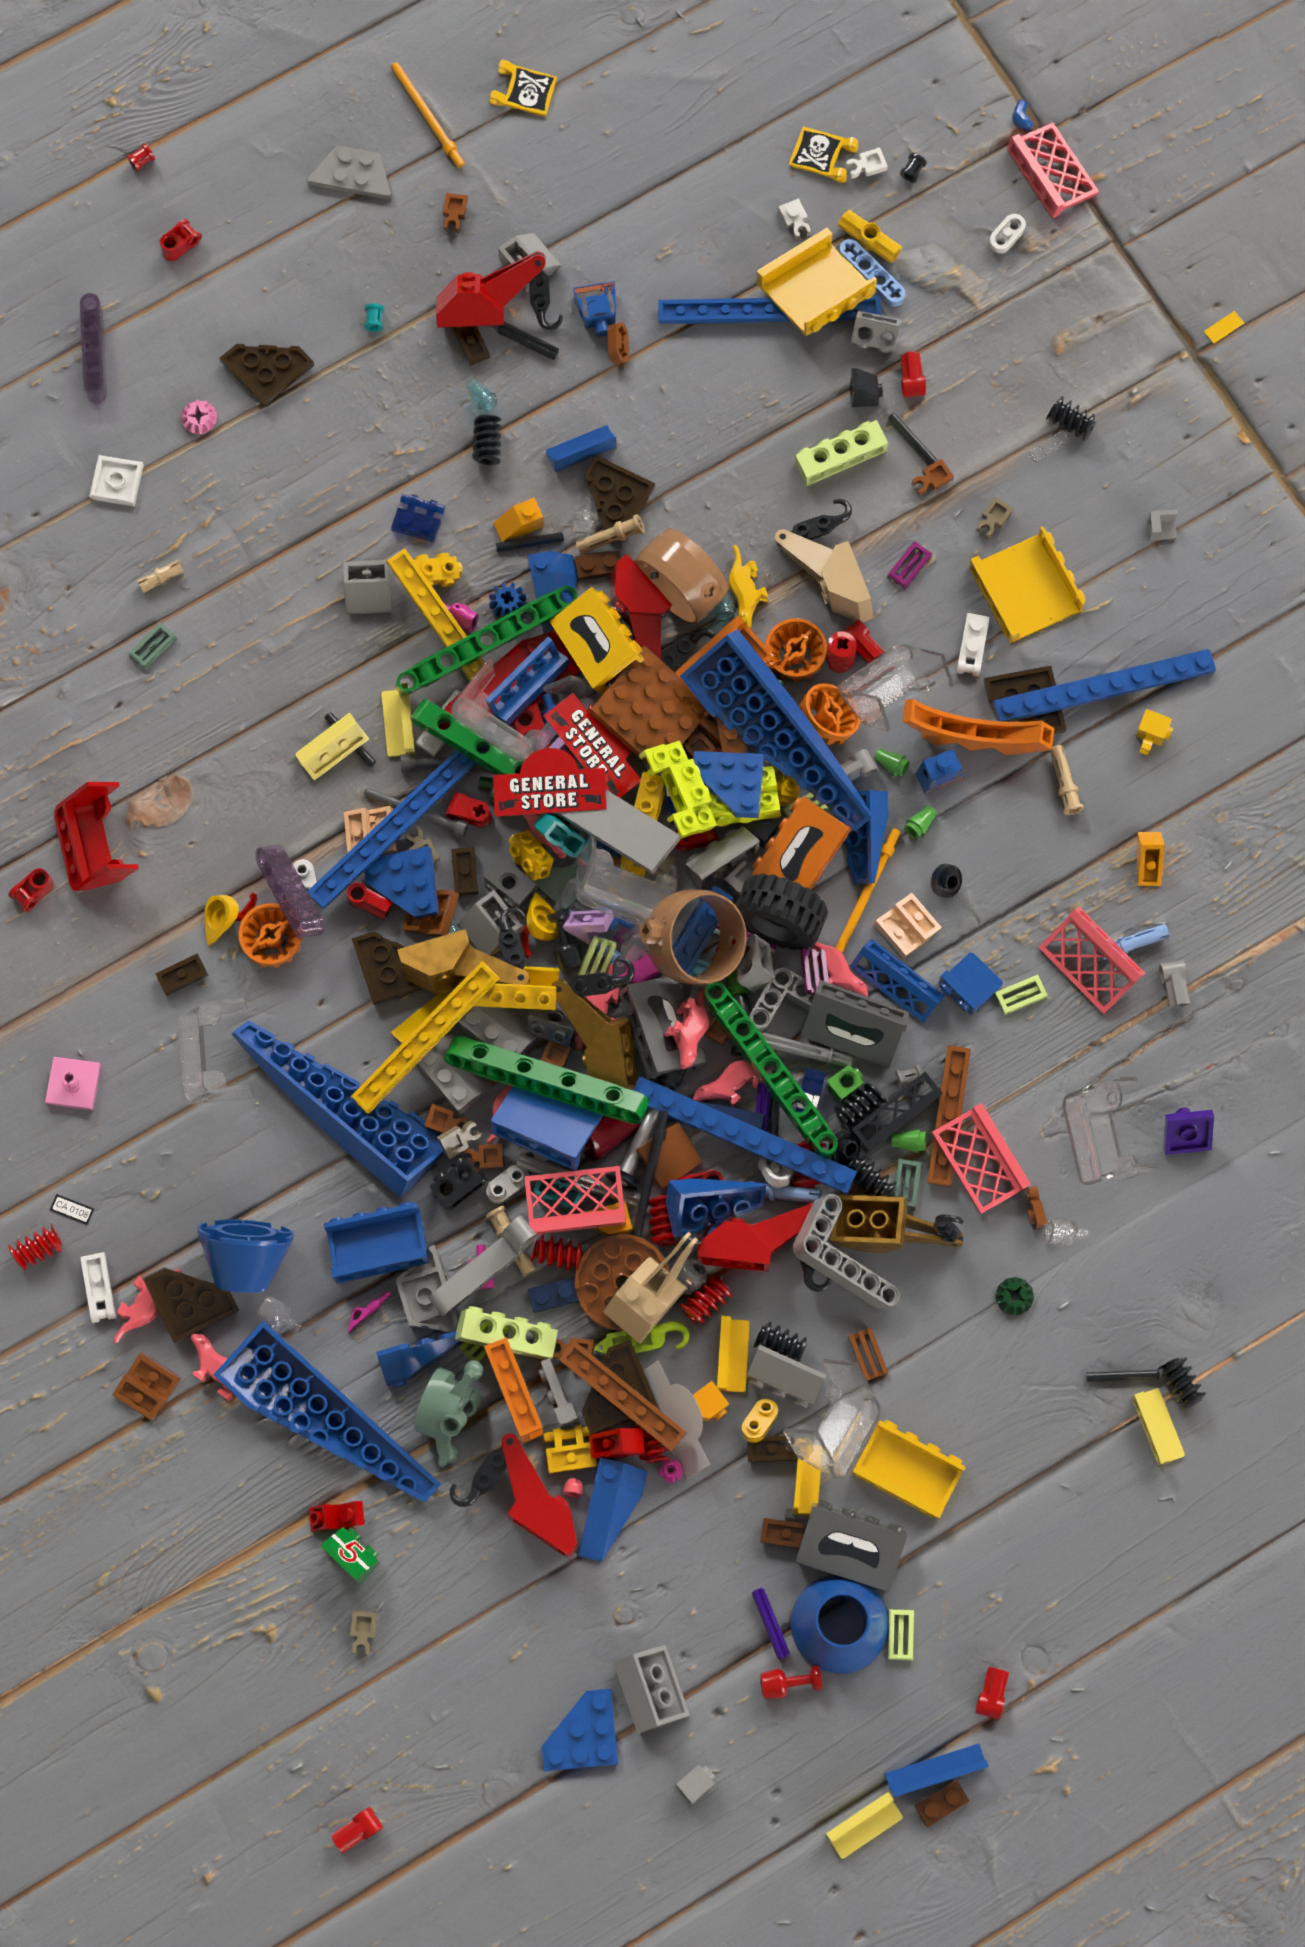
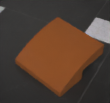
M436 890L439 914L417 919L407 912L402 930L435 937L447 935L459 893L454 890Z
M674 1122L665 1129L667 1131L666 1139L662 1141L654 1177L660 1189L668 1186L669 1181L677 1180L702 1162L679 1122ZM653 1138L648 1139L636 1149L646 1167Z
M141 1352L128 1373L124 1374L112 1395L153 1421L182 1378Z

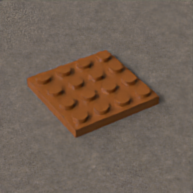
M646 646L642 647L643 651L640 653L644 661L640 663L634 660L625 667L588 711L638 757L644 750L662 744L668 745L680 741L682 745L699 725L706 711L685 682ZM646 758L641 759L646 765L649 766V763Z

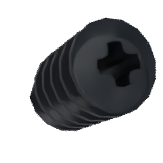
M1060 397L1050 409L1046 420L1051 416L1053 424L1060 420V428L1068 425L1067 432L1071 433L1076 429L1075 436L1079 437L1083 434V441H1086L1096 425L1094 421L1095 414L1093 413L1088 418V410L1085 409L1082 413H1079V405L1072 409V401L1070 400L1068 403L1063 404L1064 397Z
M484 414L474 419L475 427L473 432L475 435L473 436L474 452L472 453L474 461L483 465H497L500 463V459L496 457L501 455V451L496 449L501 446V442L498 441L501 438V433L497 432L502 430V425L498 424L502 420L500 417Z
M868 1082L864 1084V1089L858 1088L856 1090L857 1095L850 1094L849 1101L846 1099L842 1100V1106H834L837 1119L847 1131H850L849 1124L857 1125V1118L861 1121L865 1119L864 1113L870 1115L872 1107L878 1109L880 1107L878 1102L883 1104L887 1102L883 1094Z
M859 1153L847 1166L857 1171L853 1183L859 1180L857 1185L859 1189L867 1186L865 1195L874 1193L873 1196L887 1197L897 1182L893 1181L888 1184L890 1175L887 1174L884 1177H880L883 1169L880 1168L874 1171L875 1162L867 1165L868 1156L866 1155L860 1159Z
M770 1321L765 1326L762 1325L753 1347L756 1348L762 1343V1346L766 1348L771 1347L770 1350L779 1351V1354L788 1355V1358L797 1359V1362H800L807 1346L806 1337L799 1342L797 1333L790 1338L788 1329L781 1334V1326L779 1325L774 1330L771 1329L772 1322Z
M1187 1357L1175 1358L1158 1367V1370L1166 1369L1162 1374V1378H1171L1166 1384L1167 1387L1175 1386L1171 1394L1180 1395L1176 1403H1185L1180 1411L1199 1403L1206 1395V1392H1197L1201 1387V1383H1192L1197 1377L1196 1374H1187L1192 1369L1191 1366H1183L1188 1360Z

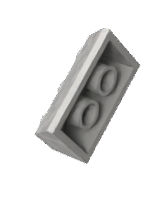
M743 826L738 830L734 828L725 834L726 838L720 842L716 840L706 847V851L700 855L696 853L689 857L685 865V871L699 890H705L730 874L743 860L747 863L758 855L760 841Z
M473 1006L457 1022L458 1028L475 1041L487 1043L521 1055H526L540 1038L525 1032L527 1021L510 1008Z
M451 1033L443 1037L421 1059L417 1066L458 1116H461L495 1089L496 1086L488 1078L455 1068L445 1062L444 1054L454 1037Z
M759 1345L746 1378L750 1379L749 1383L761 1389L763 1386L772 1389L771 1393L783 1399L785 1396L794 1399V1404L807 1409V1406L813 1407L826 1374Z
M666 1645L638 1652L613 1662L637 1734L690 1716Z

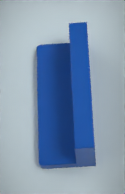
M605 425L546 449V454L554 472H557L616 448V435L611 433L608 425Z

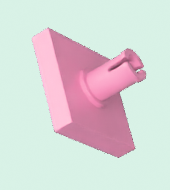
M53 1057L45 1103L48 1105L93 1110L101 1064Z

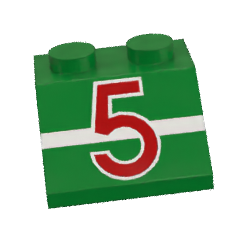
M342 1527L327 1539L321 1547L360 1584L380 1563L376 1559L379 1554L370 1545H367L366 1548L358 1542L361 1537L352 1528L347 1531Z

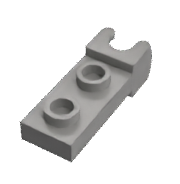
M550 1358L541 1361L542 1368L538 1370L543 1383L548 1381L551 1390L547 1394L551 1405H557L554 1412L560 1428L577 1422L578 1418L572 1402L567 1404Z

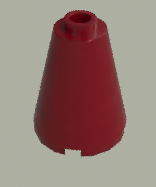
M603 1115L585 1144L587 1149L584 1152L585 1156L592 1162L599 1160L636 1131L640 1124H631Z

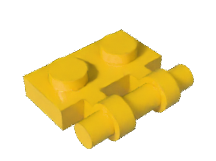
M578 1425L574 1426V1429L560 1430V1428L553 1429V1432L544 1433L545 1442H555V1448L546 1449L549 1474L597 1467L596 1459H591L590 1442L584 1443L583 1437L590 1435L587 1427ZM576 1438L577 1444L562 1446V1440Z

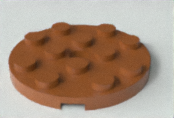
M619 1234L597 1241L584 1253L578 1270H576L575 1289L582 1309L599 1325L612 1330L624 1331L603 1313L620 1289L616 1283L617 1278L621 1275L629 1278L650 1256L661 1264L665 1259L662 1253L649 1241L634 1235ZM666 1263L663 1267L668 1272H670L668 1264Z

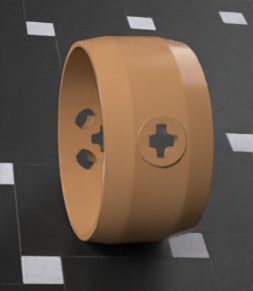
M671 528L658 534L639 552L634 561L649 579L650 573L656 572V577L650 580L673 604L669 611L690 624H696L705 618L722 601L729 589L724 575L713 560L690 538Z
M688 889L668 895L656 905L649 919H644L639 929V936L642 943H646L647 952L653 965L663 975L680 983L705 985L726 978L737 968L746 948V926L739 909L728 898L708 890ZM699 897L712 908L717 917L720 941L717 953L711 964L703 972L692 977L676 961L671 938L675 919L681 909L688 902ZM733 939H736L735 944H732Z

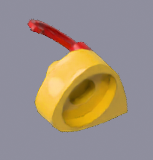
M252 892L249 895L250 901L241 912H239L236 900L230 896L222 894L211 896L208 899L204 914L208 946L212 945L228 930L234 921H242L244 916L255 907L257 903V895Z
M537 892L531 898L527 913V924L523 927L520 937L526 958L532 956V952L529 951L530 933L534 938L543 941H552L558 937L556 923H550L546 916L556 912Z

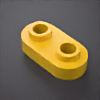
M762 1399L752 1408L742 1424V1436L746 1441L757 1443L764 1439L778 1417V1406L774 1401ZM763 1408H769L770 1410L764 1411ZM751 1426H757L758 1428L752 1429V1428H750V1427H751Z

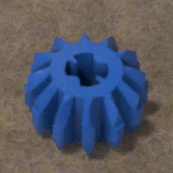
M503 582L501 589L495 586L493 588L494 593L489 594V600H491L489 608L494 609L493 615L495 617L501 614L502 618L526 605L527 596L522 594L523 589L521 587L515 589L513 582L509 587H506V584ZM507 599L511 600V602L509 601V604H505L504 601L507 602Z

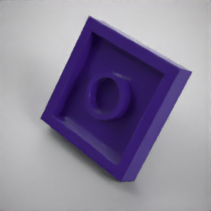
M1182 1107L1174 1114H1165L1163 1145L1165 1155L1212 1150L1213 1110L1190 1112L1189 1108Z

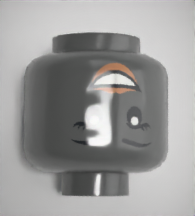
M687 1259L679 1272L677 1279L687 1287L683 1294L692 1295L694 1291L699 1290L706 1283L707 1271L700 1261Z

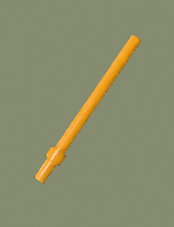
M393 63L391 69L443 145L442 149L445 154L451 157L457 168L463 167L465 162L457 152L458 148L455 143L449 140L399 63Z
M892 828L886 843L882 844L875 883L865 885L835 947L842 954L888 858H891L895 851L894 846L901 833L895 828Z

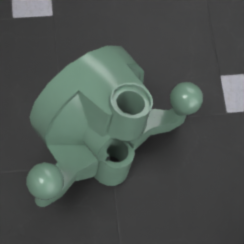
M473 1360L466 1363L464 1367L465 1374L461 1381L455 1380L453 1372L441 1367L438 1368L432 1375L421 1398L414 1422V1430L436 1439V1446L440 1455L438 1464L442 1467L447 1463L451 1464L457 1461L459 1451L455 1446L451 1445V1437L461 1431L467 1422V1417L474 1415L483 1403L482 1394L470 1387L472 1380L480 1378L483 1374V1367L478 1361Z

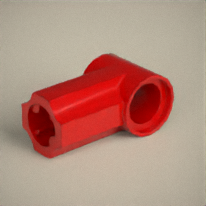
M912 351L901 355L903 398L926 396L925 376L922 375L920 353Z
M857 619L843 630L854 637L857 644L856 652L869 666L874 665L884 655L885 651L870 636L869 630L860 620Z
M359 882L351 884L347 889L348 902L352 907L360 908L383 921L388 916L393 905L392 901L367 889L365 885ZM355 891H361L364 894L360 900H355L351 897Z
M988 1667L983 1691L980 1692L978 1697L976 1714L1000 1720L1005 1702L1003 1696L1009 1676L1008 1671Z
M371 1806L354 1816L347 1825L334 1832L331 1838L343 1854L363 1839L367 1840L384 1827Z

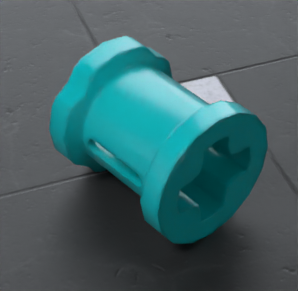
M378 303L365 305L364 310L367 312L366 322L364 323L365 330L371 332L383 330L382 313L385 308L383 305Z

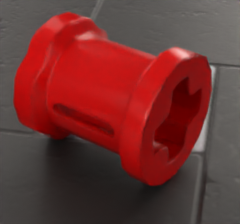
M145 143L141 144V148L132 155L128 154L126 156L131 166L137 172L150 160L154 161L156 159Z

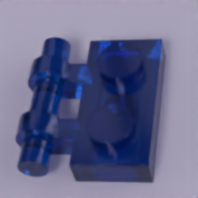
M402 494L400 502L408 504L407 510L397 508L391 530L435 543L441 526V519L434 518L435 513L444 514L446 506L438 504V501L432 499L430 501L420 499L418 495L411 494L409 496ZM416 507L427 510L426 515L415 512Z

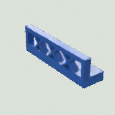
M547 637L485 699L492 716L505 725L509 726L571 664L569 658L557 651L552 639ZM549 649V652L543 657L544 652ZM532 665L531 670L527 673L528 668ZM517 680L516 685L511 689L512 684ZM501 696L500 701L495 705L494 702Z
M715 885L705 889L718 893L730 901L733 899L732 896ZM701 898L672 946L676 961L688 975L718 925L714 911Z
M873 939L862 947L849 966L922 1023L928 1019L935 1007L946 996ZM863 956L870 961L872 969L865 970L858 964ZM878 973H886L889 976L890 983H882L879 980ZM897 987L907 989L909 998L900 997ZM915 1001H922L929 1006L924 1014L916 1009Z
M978 1743L884 1774L893 1798L989 1766L987 1760H984L980 1744Z

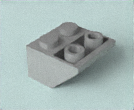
M534 233L515 236L498 248L499 261L504 267L533 252L540 251L546 257V266L543 270L548 276L561 268V264ZM529 283L523 288L526 292L529 291Z
M387 560L343 562L346 614L392 613L391 569L386 563Z
M493 890L473 905L458 922V926L462 930H466L469 940L477 950L492 956L501 950L498 941L500 933L499 918L501 913L508 909V907ZM512 914L508 918V923L520 936L523 931L522 925Z

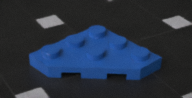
M694 751L695 765L698 766L702 781L709 792L719 802L722 801L735 817L759 818L764 754Z
M429 846L379 857L365 870V880L368 885L415 918L420 919L439 914L432 849Z
M611 1688L586 1691L542 1745L544 1772L618 1764Z

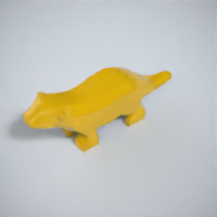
M733 545L735 561L729 573L728 587L738 603V616L751 629L752 617L756 606L760 601L764 604L767 603L768 594L765 587L756 590L751 576L753 578L757 577L756 572L758 568L755 561H749L745 566H742L739 549L736 545Z

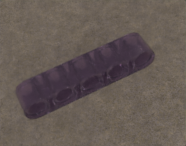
M88 293L80 299L83 385L88 399L93 403H100L107 396L103 309L98 296ZM91 305L96 306L93 309H87ZM93 325L97 326V327H96L95 329H93V330H89V329H88L90 326H93ZM92 346H98L95 350H89ZM94 366L99 367L95 371H90V369ZM94 387H100V389L95 392L91 391V389Z
M278 844L257 848L256 862L296 937L300 939L321 935L324 931L323 920L283 846Z

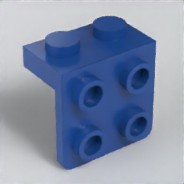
M971 952L950 971L946 970L940 976L938 984L945 994L951 995L956 1000V1004L960 1009L972 1015L1002 987L1003 982L986 964Z

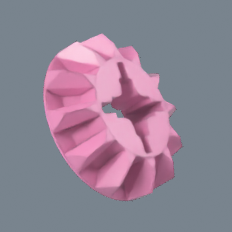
M197 399L195 402H188L187 406L182 409L180 418L182 425L187 431L193 434H204L215 426L217 414L214 406L210 405L207 401L204 402ZM197 410L201 412V415H205L201 417L200 424H198L196 417H193L196 416Z

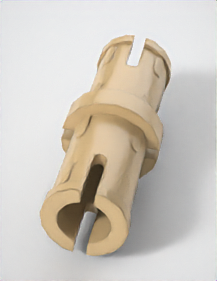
M175 560L165 567L154 569L155 572L138 579L137 582L143 593L160 584H166V581L184 573L178 560Z

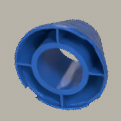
M215 1220V1225L207 1226V1222H203L197 1228L215 1286L222 1290L239 1293L266 1291L294 1239V1232L284 1226H281V1230L271 1228V1223L262 1221Z
M838 1575L822 1577L807 1586L798 1597L791 1616L792 1637L800 1654L811 1665H819L820 1670L835 1674L852 1673L869 1665L882 1651L889 1631L888 1613L882 1598L875 1589L869 1585ZM832 1600L849 1601L860 1610L864 1619V1630L858 1641L849 1645H838L830 1642L822 1634L818 1624L819 1611L823 1605Z

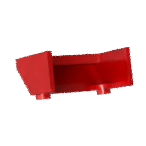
M86 782L55 807L54 820L69 885L73 891H86L118 883L139 869L138 864H124L120 859H111L102 819L111 810V802L108 795L120 787L119 782Z

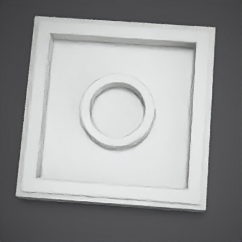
M99 455L89 495L90 499L135 506L144 467L143 462Z

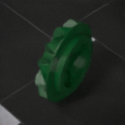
M1006 1278L999 1284L996 1290V1302L999 1308L1007 1314L1021 1315L1027 1312L1033 1304V1289L1026 1280L1021 1278ZM1020 1288L1019 1297L1021 1300L1016 1299L1009 1304L1011 1298L1009 1292H1015Z

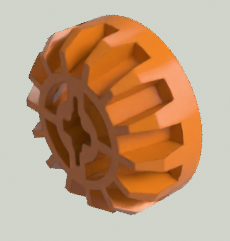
M792 618L778 623L769 632L765 646L777 658L774 662L775 666L771 671L778 673L780 678L784 680L786 678L793 679V682H798L799 679L803 678L808 680L814 673L821 670L826 659L827 642L823 632L814 623L805 619ZM807 646L811 651V659L809 662L805 659ZM781 647L786 650L783 662L779 656ZM804 663L806 665L800 669L790 668L792 664Z
M824 683L813 686L799 704V708L820 737L823 738L825 744H842L845 740H849L860 726L861 715L856 702L846 691L835 685ZM815 709L816 715L814 717L811 713V710Z
M276 903L261 904L251 909L242 919L238 933L243 952L251 962L260 964L264 968L267 966L278 968L280 964L291 962L293 956L300 952L303 940L302 927L297 916L289 908ZM260 931V937L256 939L257 934ZM271 933V935H275V939L272 940L267 935ZM288 933V944L283 950L281 948L283 936ZM266 949H278L280 953L266 954L263 951Z

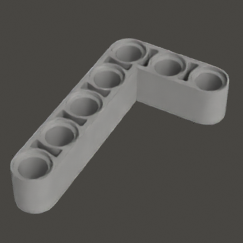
M779 968L774 972V979L767 983L749 1015L753 1023L754 1016L759 1015L764 1019L765 1023L763 1025L754 1023L760 1032L767 1028L783 998L790 1000L807 1011L810 1010L815 994H807L806 997H801L796 992V988L801 987L805 989L803 977L786 968ZM783 976L787 984L779 985L776 982V977ZM772 996L776 1004L768 1005L764 997Z
M834 1194L816 1199L794 1242L793 1252L795 1256L877 1309L897 1304L900 1294L894 1285L827 1243V1239L842 1210L841 1199ZM825 1203L829 1205V1211L826 1209ZM816 1223L819 1225L820 1231L816 1229ZM806 1243L810 1247V1252L806 1249ZM825 1255L829 1258V1264L825 1260ZM845 1268L848 1270V1277L845 1274ZM864 1280L867 1283V1289L864 1286ZM883 1292H884L885 1295H886V1298H887L886 1301H885L884 1298H883Z
M521 1215L506 1226L503 1236L439 1287L428 1299L441 1315L445 1317L526 1252L534 1244L537 1234Z

